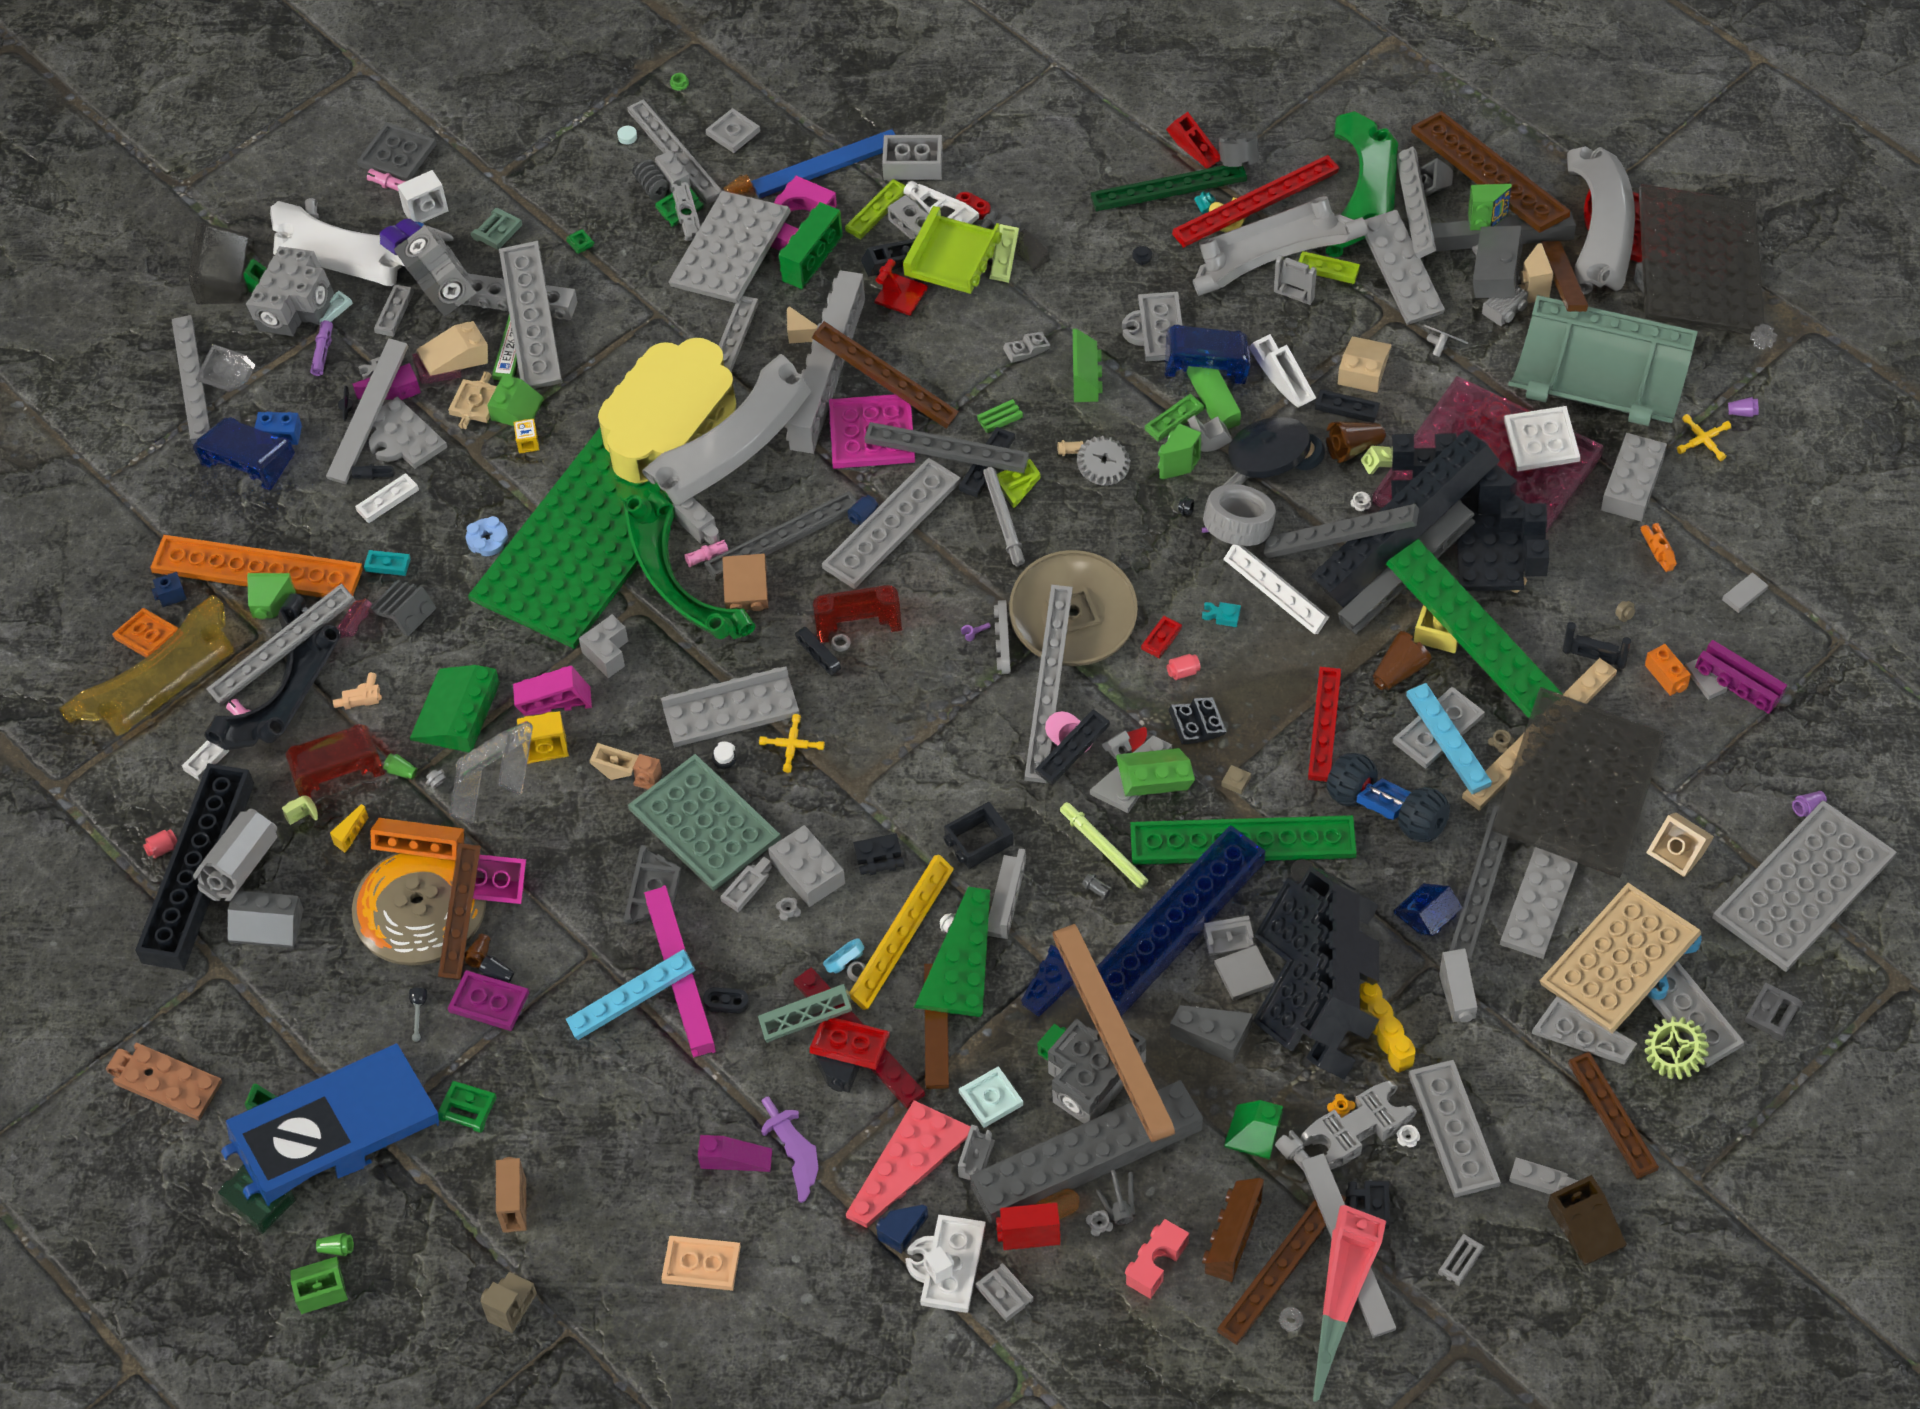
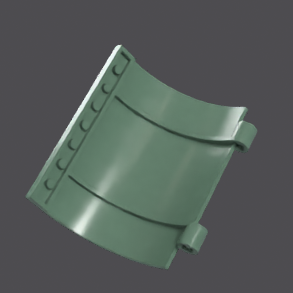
M1537 295L1520 360L1508 386L1527 390L1525 398L1546 403L1548 395L1629 413L1628 422L1649 426L1651 419L1673 423L1698 331L1588 307L1586 312H1568L1563 301Z

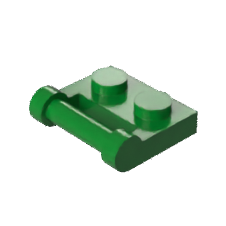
M453 1081L438 1111L439 1121H451L473 1128V1131L481 1133L497 1098L496 1094ZM452 1106L478 1114L476 1119L450 1112V1108Z

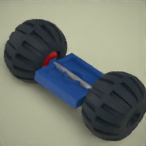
M1346 753L1340 756L1332 766L1327 779V790L1338 804L1353 807L1363 805L1367 809L1374 810L1388 819L1394 820L1398 817L1399 827L1409 839L1417 842L1433 841L1444 830L1450 815V804L1446 797L1438 790L1422 787L1410 792L1383 778L1377 781V767L1371 759L1360 753Z

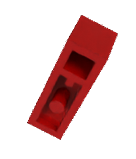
M1189 112L1176 119L1166 129L1176 144L1206 169L1220 161L1219 152Z

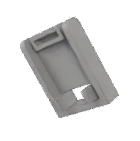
M1279 255L1275 263L1274 292L1311 305L1315 298L1317 268L1312 267L1310 270L1309 265L1289 258L1283 260V256ZM1287 284L1304 289V291L1289 287Z

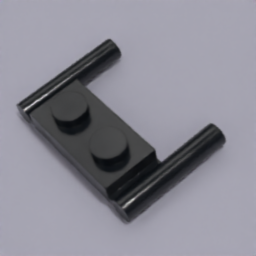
M1574 622L1567 624L1562 649L1565 654L1572 652V654L1594 660L1601 658L1608 664L1617 665L1620 669L1626 667L1631 644L1629 637L1622 639L1621 649L1618 651L1619 646L1613 645L1610 642H1602L1577 635L1576 639H1574L1576 624Z

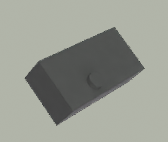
M1521 226L1481 227L1473 276L1475 298L1516 297L1523 247Z

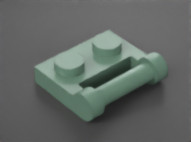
M495 208L491 212L492 215L478 229H474L471 232V237L475 241H482L499 250L522 226V220L499 208Z

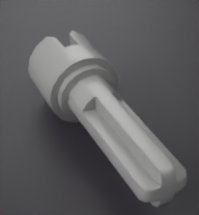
M1293 1130L1289 1131L1288 1137L1283 1135L1275 1144L1287 1160H1294L1303 1170L1301 1161L1310 1157L1304 1151L1305 1144Z

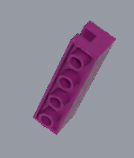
M1714 640L1708 644L1706 651L1703 650L1699 655L1695 668L1701 674L1707 676L1713 673L1718 676L1717 682L1719 685L1728 687L1727 689L1737 694L1740 698H1744L1768 714L1782 699L1787 688V684Z

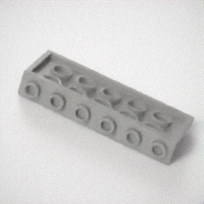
M777 667L769 671L753 673L749 676L733 678L726 682L713 683L706 687L690 689L686 692L670 694L661 698L674 748L792 718L793 714H799L787 667Z

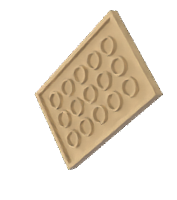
M1627 883L1541 978L1540 983L1543 987L1576 1007L1591 1020L1613 1034L1701 935V931L1630 883Z

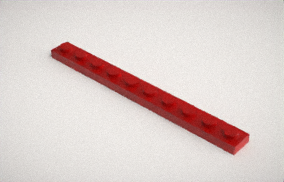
M1326 155L1174 228L1172 235L1184 248L1337 174L1339 166L1329 155Z

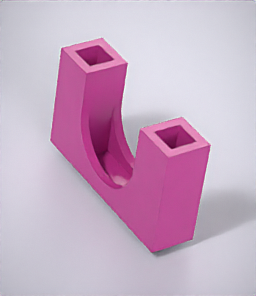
M795 176L786 185L785 190L776 197L774 202L775 204L788 206L790 211L807 210L811 212L819 202L834 208L837 206L836 192L798 176ZM784 223L771 247L777 250L785 248L791 236L795 235L799 229Z

